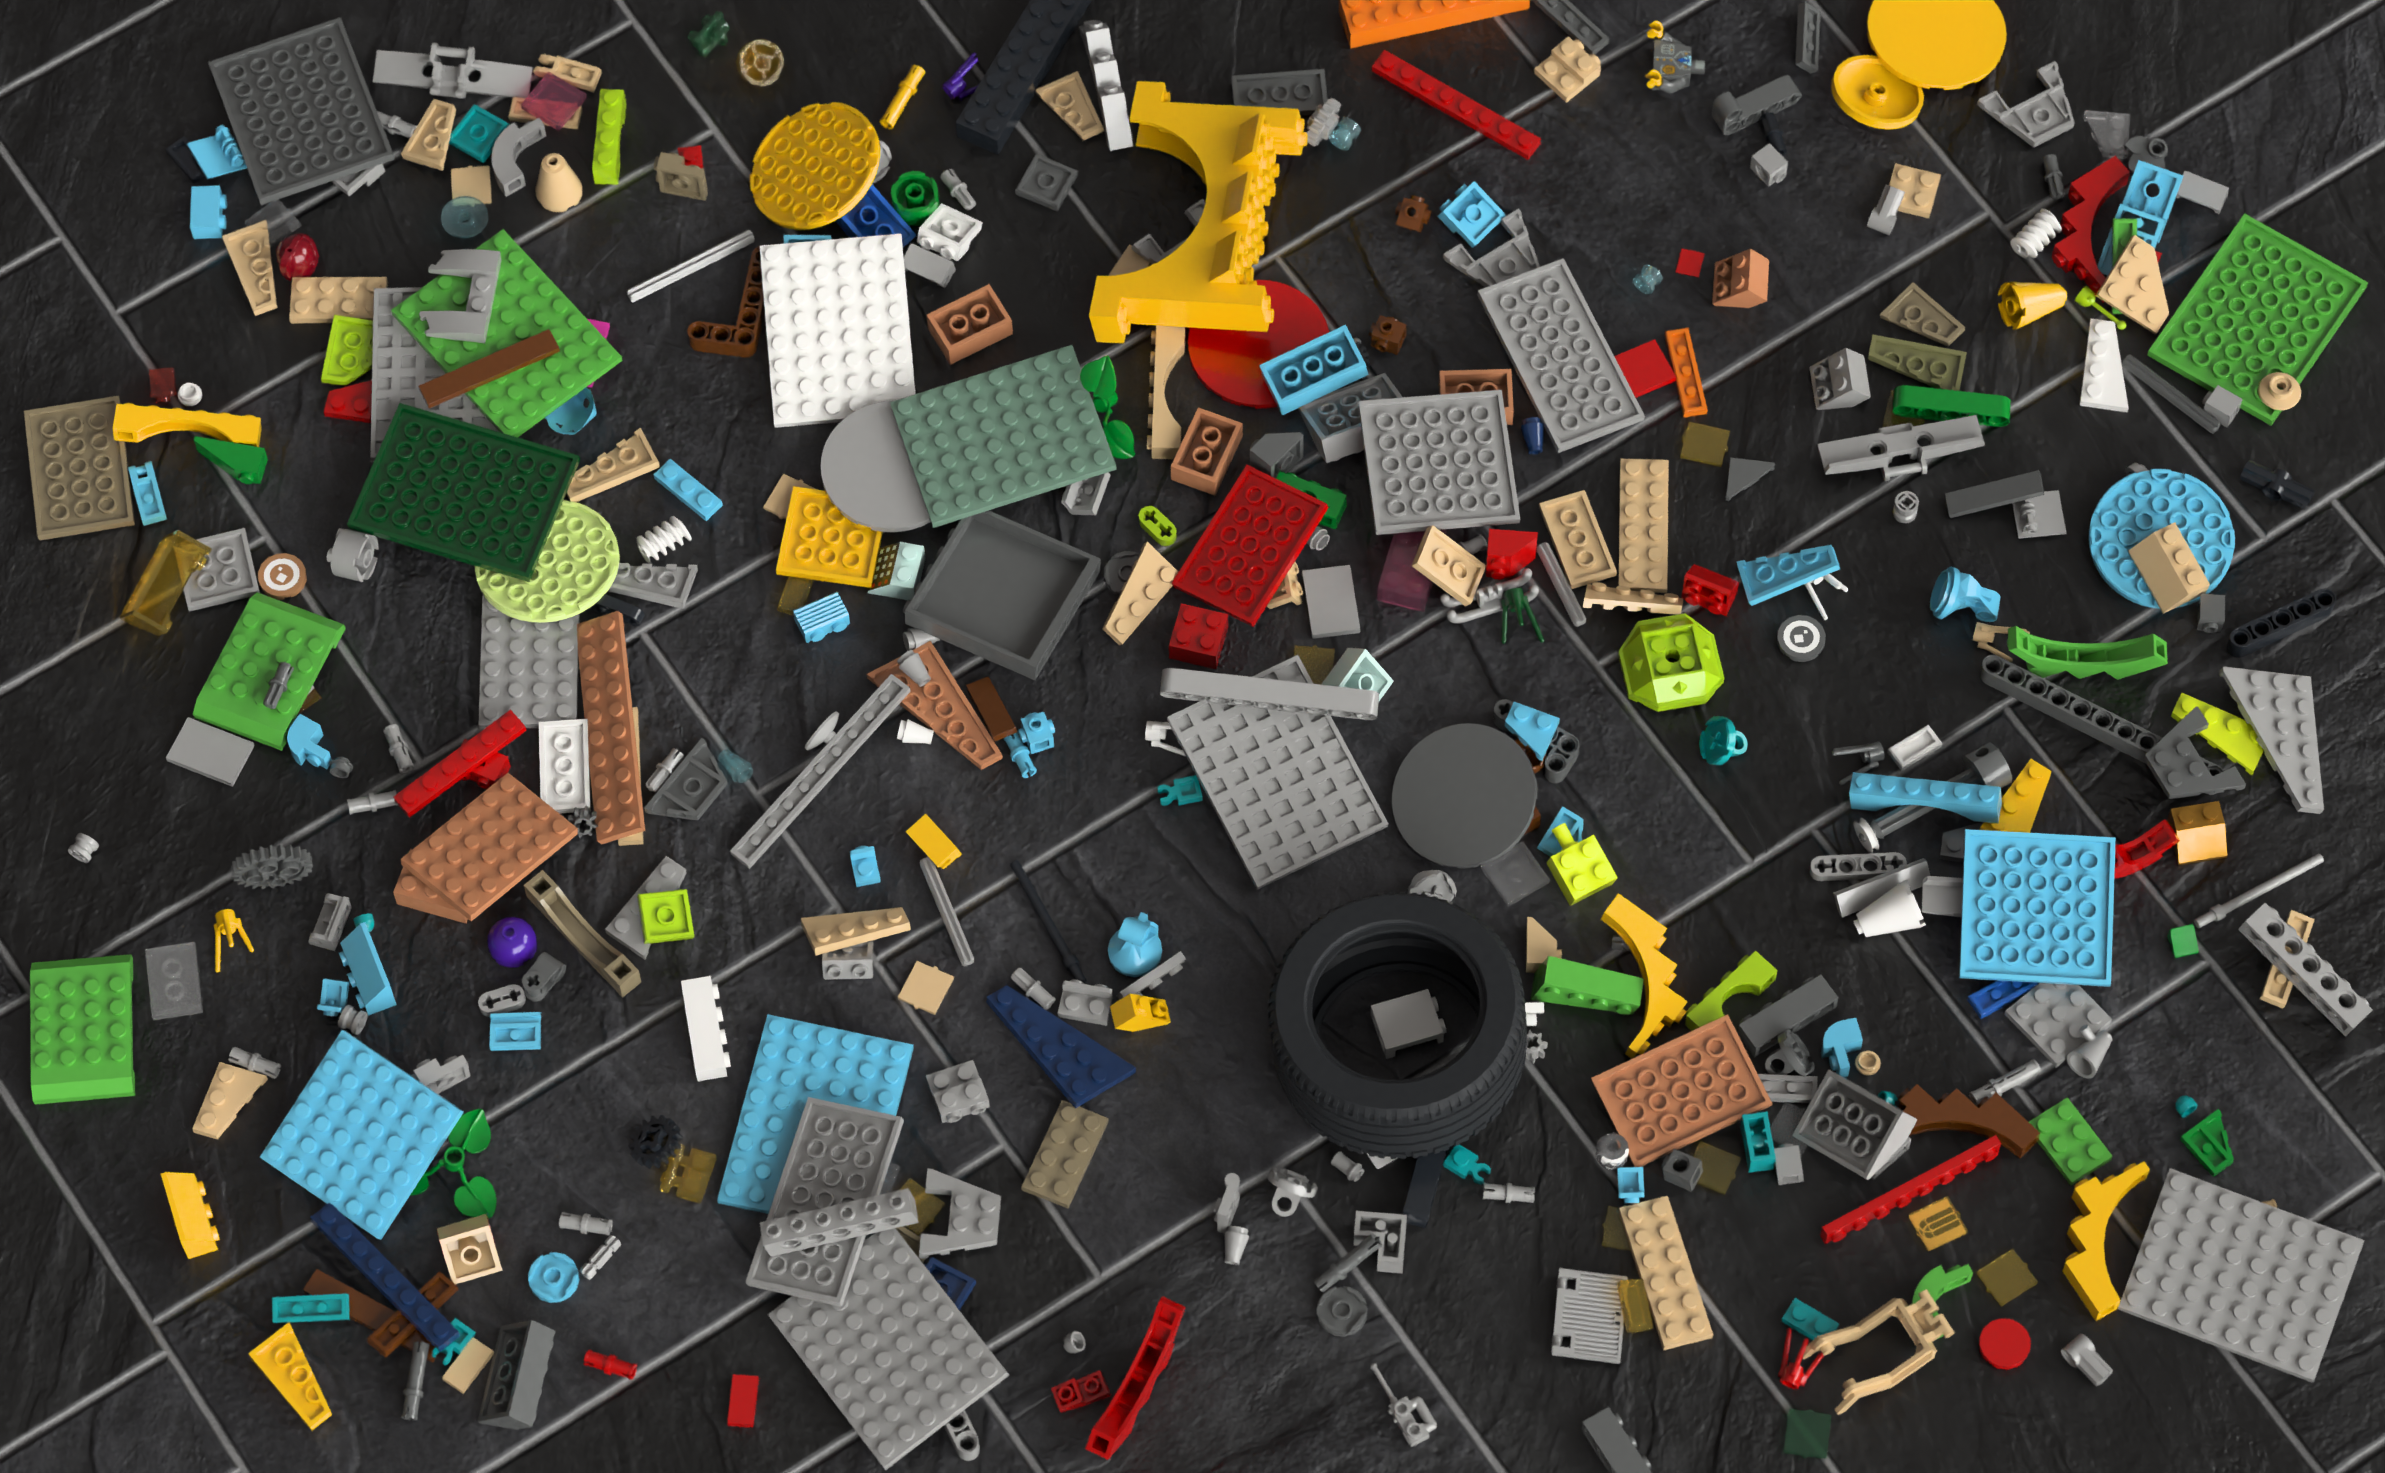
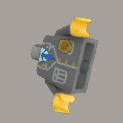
M1653 21L1649 24V27L1652 29L1647 31V36L1649 38L1656 37L1657 40H1654L1653 70L1645 76L1650 79L1647 82L1648 88L1672 94L1689 86L1691 74H1704L1705 60H1691L1690 46H1686L1666 33L1659 21Z

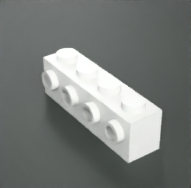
M711 976L683 980L681 985L697 1081L727 1077L726 1067H731L729 1053L723 1052L722 1045L727 1044L725 1029L720 1030L719 1022L723 1021L721 1006L716 1007L715 999L720 998L717 984H712Z

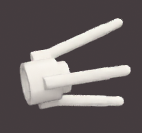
M1830 574L1804 584L1824 620H1827L1828 617L1811 583L1816 585L1825 579L1836 589H1842L1844 592L1848 591L1846 586Z
M1147 721L1145 740L1151 741V746L1160 747L1186 756L1183 750L1160 742L1161 739H1166L1167 729H1171L1168 722Z

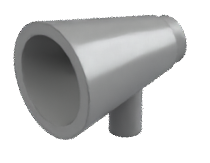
M2084 1025L2079 1031L2086 1041L2067 1055V1063L2079 1076L2093 1078L2111 1044L2112 1037L2104 1030L2094 1035L2089 1026Z

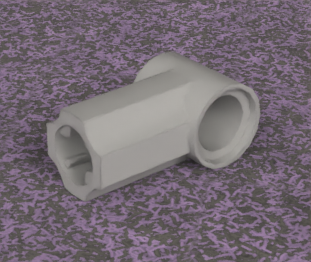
M1885 185L1878 205L1874 207L1870 215L1867 227L1890 235L1905 192Z
M2080 1333L2061 1349L2064 1359L2071 1366L2078 1367L2095 1386L2102 1384L2113 1372L2111 1367L2095 1352L2093 1343L2084 1334Z

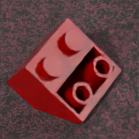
M1694 564L1685 574L1682 598L1691 605L1707 608L1713 614L1727 616L1737 595L1739 581Z

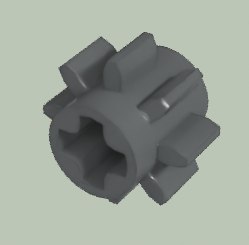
M588 806L582 809L575 807V816L569 815L568 821L578 828L579 838L586 834L592 836V828L598 827L594 820L597 817V812H591L588 810Z

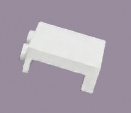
M1428 989L1371 1005V1017L1386 1059L1395 1057L1396 1050L1434 1039H1437L1438 1043L1443 1042V1034L1446 1033L1445 1023L1442 1018L1438 1019L1436 1011H1439L1438 1003L1435 996H1430Z

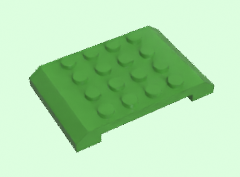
M257 592L249 599L203 686L194 707V718L282 751L287 742L288 731L331 649H335L346 629L345 625ZM280 662L289 663L291 667H294V670L288 680L287 690L282 693L275 709L265 707L263 703L270 687V679H273Z
M131 954L35 962L31 964V1090L34 1104L135 1096L132 1036L133 957Z

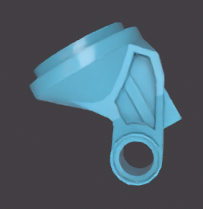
M1951 566L1947 570L1942 571L1935 582L1930 599V609L1933 611V616L1943 619L1955 610L1970 607L1978 620L1994 622L1998 617L2001 597L1997 592L1981 587L1970 574L1961 573L1959 569Z
M1142 912L1136 917H1126L1120 930L1116 931L1110 939L1108 946L1109 961L1112 966L1121 974L1130 977L1144 976L1155 969L1160 963L1163 953L1161 940L1158 937V925L1149 921L1148 915Z

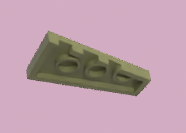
M1872 335L1868 360L1936 389L1959 391L1967 352Z

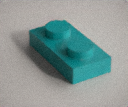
M1797 1298L1793 1300L1781 1321L1812 1340L1819 1335L1836 1331L1839 1327V1323Z

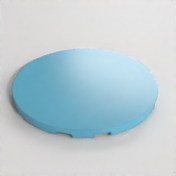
M2151 469L2149 471L2133 473L2122 478L2104 493L2090 521L2089 548L2099 574L2114 591L2136 604L2160 609L2128 551L2153 532L2175 522L2210 583L2206 594H2209L2219 585L2230 567L2235 549V533L2226 506L2219 496L2205 483L2189 474L2174 472L2171 469ZM2200 596L2176 608L2197 602Z

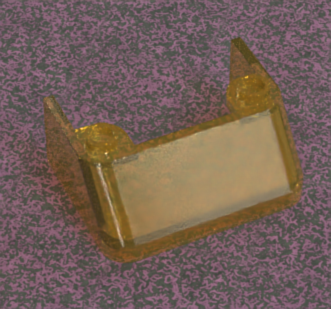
M180 530L165 535L124 607L120 619L157 636L166 634L173 623L170 620V613L191 574L196 570L201 571L207 561V558L204 556L209 554L212 549Z

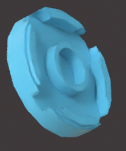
M552 1252L538 1257L530 1266L528 1272L529 1287L533 1294L542 1301L549 1303L562 1302L569 1298L577 1289L579 1272L574 1261L567 1255Z

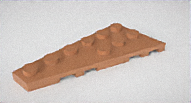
M931 641L913 650L914 653L919 654L931 677V680L924 686L919 687L918 684L899 669L900 665L897 660L900 657L867 674V679L877 687H880L890 674H893L910 687L911 692L902 700L900 705L928 728L934 730L938 736L982 770L1003 759L1002 753Z

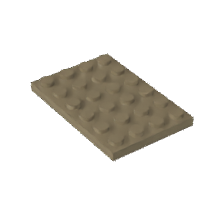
M119 396L24 411L36 528L39 540L135 525L125 441H116L113 436L116 404H121Z

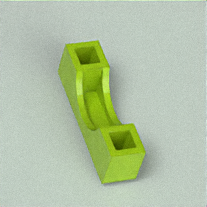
M600 89L592 167L595 184L618 185L620 136L626 114L624 90Z
M1757 951L1750 956L1745 955L1739 961L1737 969L1733 972L1728 971L1720 980L1721 984L1716 988L1711 987L1704 994L1703 1000L1698 1005L1694 1003L1687 1010L1685 1026L1693 1031L1723 1017L1722 1005L1726 999L1734 994L1751 993L1759 996L1776 980L1777 969Z

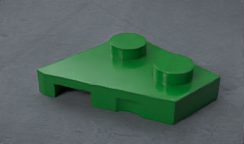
M2219 1109L2180 1138L2181 1142L2212 1177H2215L2231 1165L2234 1160L2231 1148L2228 1145V1136L2226 1130H2224L2221 1120L2222 1114Z

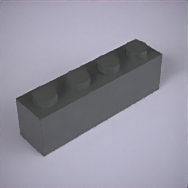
M1822 975L1816 978L1810 977L1801 984L1800 988L1795 991L1791 989L1785 992L1777 1002L1765 1004L1759 1013L1754 1016L1750 1014L1744 1017L1739 1022L1737 1034L1751 1054L1756 1057L1779 1043L1778 1035L1786 1029H1789L1791 1033H1795L1836 1008L1838 996Z
M1607 1407L1582 1422L1581 1431L1609 1473H1652L1649 1460L1644 1454H1639L1636 1449L1637 1443L1630 1433L1626 1434L1622 1428L1623 1422L1616 1412L1612 1413L1610 1408Z

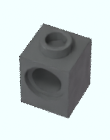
M2201 593L2197 610V630L2206 633L2221 632L2225 622V595Z
M1676 1149L1673 1150L1670 1156L1667 1155L1661 1167L1665 1181L1691 1192L1703 1173L1701 1160ZM1678 1167L1686 1168L1682 1172L1675 1171Z

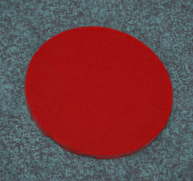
M1255 280L1257 285L1265 286L1267 295L1271 297L1270 308L1274 309L1273 323H1269L1268 332L1192 327L1189 330L1188 353L1196 376L1209 391L1222 397V400L1237 406H1252L1256 409L1278 407L1262 377L1259 365L1329 333L1325 317L1308 296L1289 285L1270 280Z

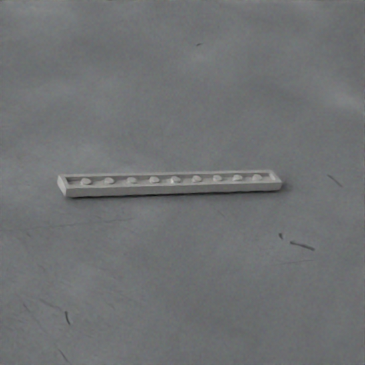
M890 674L730 850L731 855L750 869L911 692L910 687L893 674Z

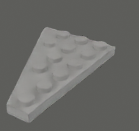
M2222 667L2219 670L2220 677L2223 676L2231 691L2229 693L2237 702L2238 709L2246 723H2250L2258 736L2256 738L2258 744L2264 749L2265 756L2273 770H2277L2285 783L2283 787L2286 793L2290 795L2298 812L2316 814L2323 812L2324 803L2311 677Z

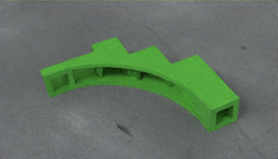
M2017 626L2008 628L2007 646L2009 651L2025 660L2028 671L2041 678L2067 671L2078 679H2082L2105 671L2118 680L2168 664L2167 642L2155 634L2125 641L2087 644L2048 640L2030 635Z

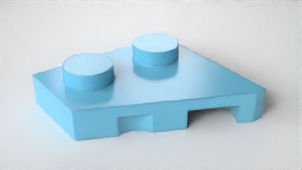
M1513 702L1505 720V727L1512 734L1517 735L1519 741L1525 747L1528 745L1536 753V757L1542 761L1558 727L1560 718Z
M1562 806L1537 849L1550 857L1561 852L1562 848L1554 833H1552V829L1563 823H1566L1575 842L1582 841L1584 819Z

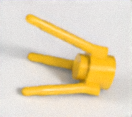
M224 909L215 914L217 923L213 926L215 930L216 972H220L221 933L226 935L229 946L233 947L232 934L237 928L249 951H254L242 927L241 919L236 918L235 912L231 909Z

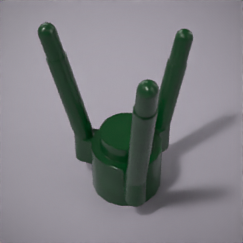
M1522 588L1506 590L1504 592L1505 599L1501 600V642L1503 644L1506 643L1508 608L1510 612H1516L1520 626L1524 625L1521 610L1525 608L1539 641L1543 643L1542 632L1530 608L1527 596L1523 595Z

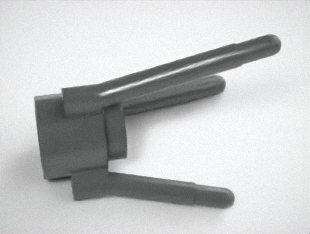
M1879 741L1858 746L1834 748L1832 752L1833 756L1860 753L1862 761L1864 763L1868 762V765L1857 770L1855 773H1865L1870 769L1879 767L1878 761L1884 760L1883 747ZM1853 773L1839 781V784L1843 785L1851 781Z

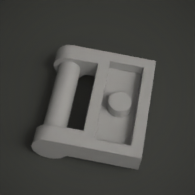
M1235 1173L1226 1175V1191L1223 1199L1218 1198L1214 1209L1216 1213L1214 1221L1217 1222V1231L1221 1233L1226 1232L1228 1226L1231 1225L1240 1201V1193L1238 1192L1240 1179Z

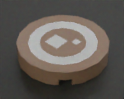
M287 553L275 554L267 558L261 564L258 571V582L262 591L269 597L278 600L296 596L304 588L307 581L306 569L302 561L296 556Z

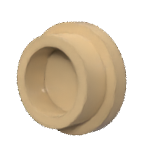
M1872 1051L1861 1052L1855 1060L1856 1069L1863 1075L1875 1074L1881 1064L1879 1056Z

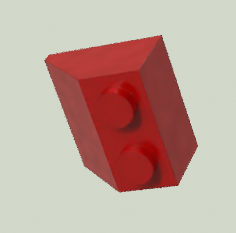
M1489 529L1486 577H1492L1497 580L1511 578L1536 559L1538 532Z

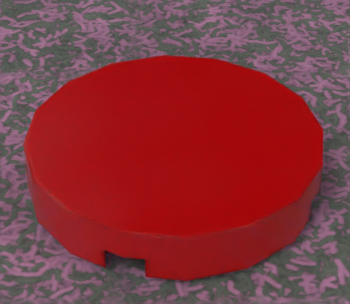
M2000 1318L1991 1321L1984 1327L1979 1338V1350L1982 1357L1994 1367L2009 1370L2018 1367L2027 1358L2030 1352L2031 1339L2027 1330L2020 1323L2012 1319Z

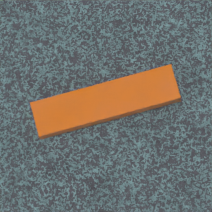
M1682 328L1665 331V340L1672 370L1676 375L1675 383L1683 417L1707 414V405L1689 329Z

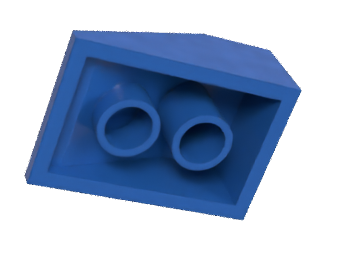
M871 184L869 190L857 205L844 216L835 220L837 225L850 238L901 234L902 247H905L917 236L873 184Z

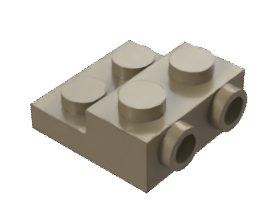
M661 152L660 157L657 156L655 158L654 170L657 171L656 182L659 183L660 192L706 201L708 190L704 169L696 165L686 166L684 157L676 153Z

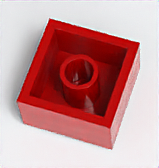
M1181 603L1169 643V659L1216 669L1228 630V614Z

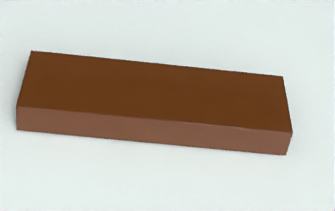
M989 676L966 685L967 691L994 742L1017 733L1016 727Z

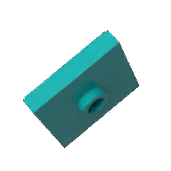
M474 104L452 131L449 144L484 163L491 155L497 138L510 124Z

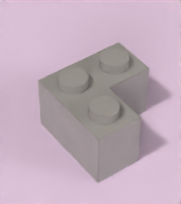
M1356 1211L1354 1246L1359 1245L1371 1233L1376 1235L1375 1240L1379 1238L1382 1243V1247L1378 1249L1377 1271L1403 1273L1407 1215Z

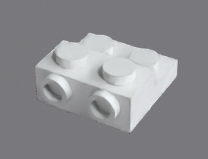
M941 203L919 228L917 243L923 249H932L939 252L945 259L959 261L968 251L971 240L981 230L982 222Z

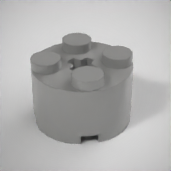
M338 529L334 546L327 553V562L331 563L333 575L364 582L363 579L368 580L377 563V557L373 556L374 549L378 550V540L374 535L349 529Z

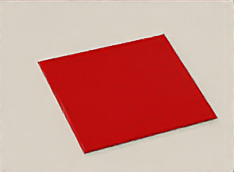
M1681 249L1676 273L1699 277L1705 253Z

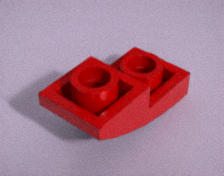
M1101 1370L1079 1380L1075 1378L1051 1388L1060 1412L1076 1409L1111 1395Z

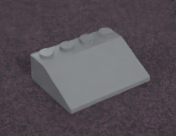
M1383 373L1333 391L1299 407L1298 410L1319 453L1325 462L1329 463L1364 450L1358 408L1359 401L1403 397L1388 376Z
M1828 1070L1792 1136L1869 1180L1906 1142L1918 1119L1845 1077Z

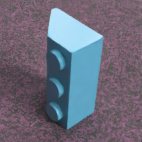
M361 923L340 942L343 951L339 955L343 966L349 965L351 973H348L347 976L352 988L356 986L358 988L359 994L355 996L360 1009L366 1008L369 1016L395 1006L396 1002L366 923Z

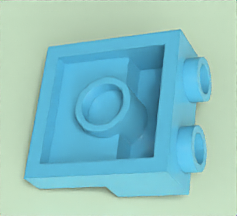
M1472 182L1469 186L1464 183L1455 192L1458 197L1453 201L1448 199L1439 208L1442 212L1437 216L1453 233L1457 231L1472 248L1506 216L1475 182Z

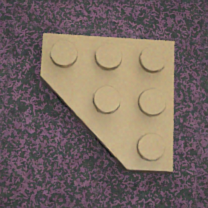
M2133 235L2096 296L2153 334L2159 331L2169 314L2155 248L2136 235Z

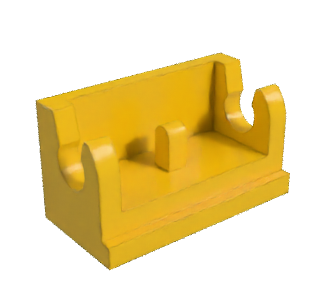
M927 814L923 815L906 831L937 867L944 869L962 855L958 848Z

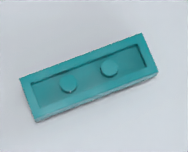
M349 1294L272 1297L273 1323L349 1320Z

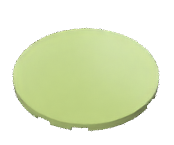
M563 500L530 582L475 566V574L484 597L500 612L512 618L528 622L559 621L587 610L606 594L618 572L620 560L619 547L609 523L599 513L583 504Z

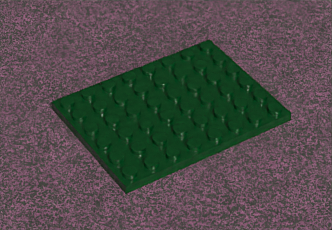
M399 403L347 525L349 529L530 582L580 462V456Z

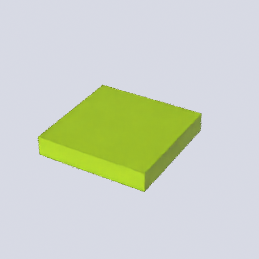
M687 889L638 894L637 900L644 944L694 938Z

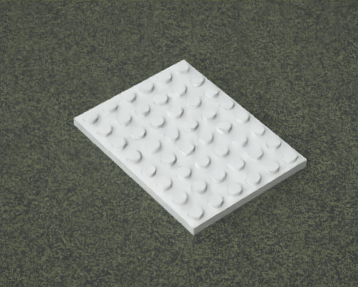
M901 234L760 246L775 428L841 422L849 414L864 406L883 401H896L915 395Z

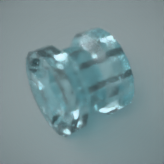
M1644 265L1641 269V274L1633 278V283L1638 290L1650 295L1655 290L1654 286L1660 284L1663 277L1653 266Z

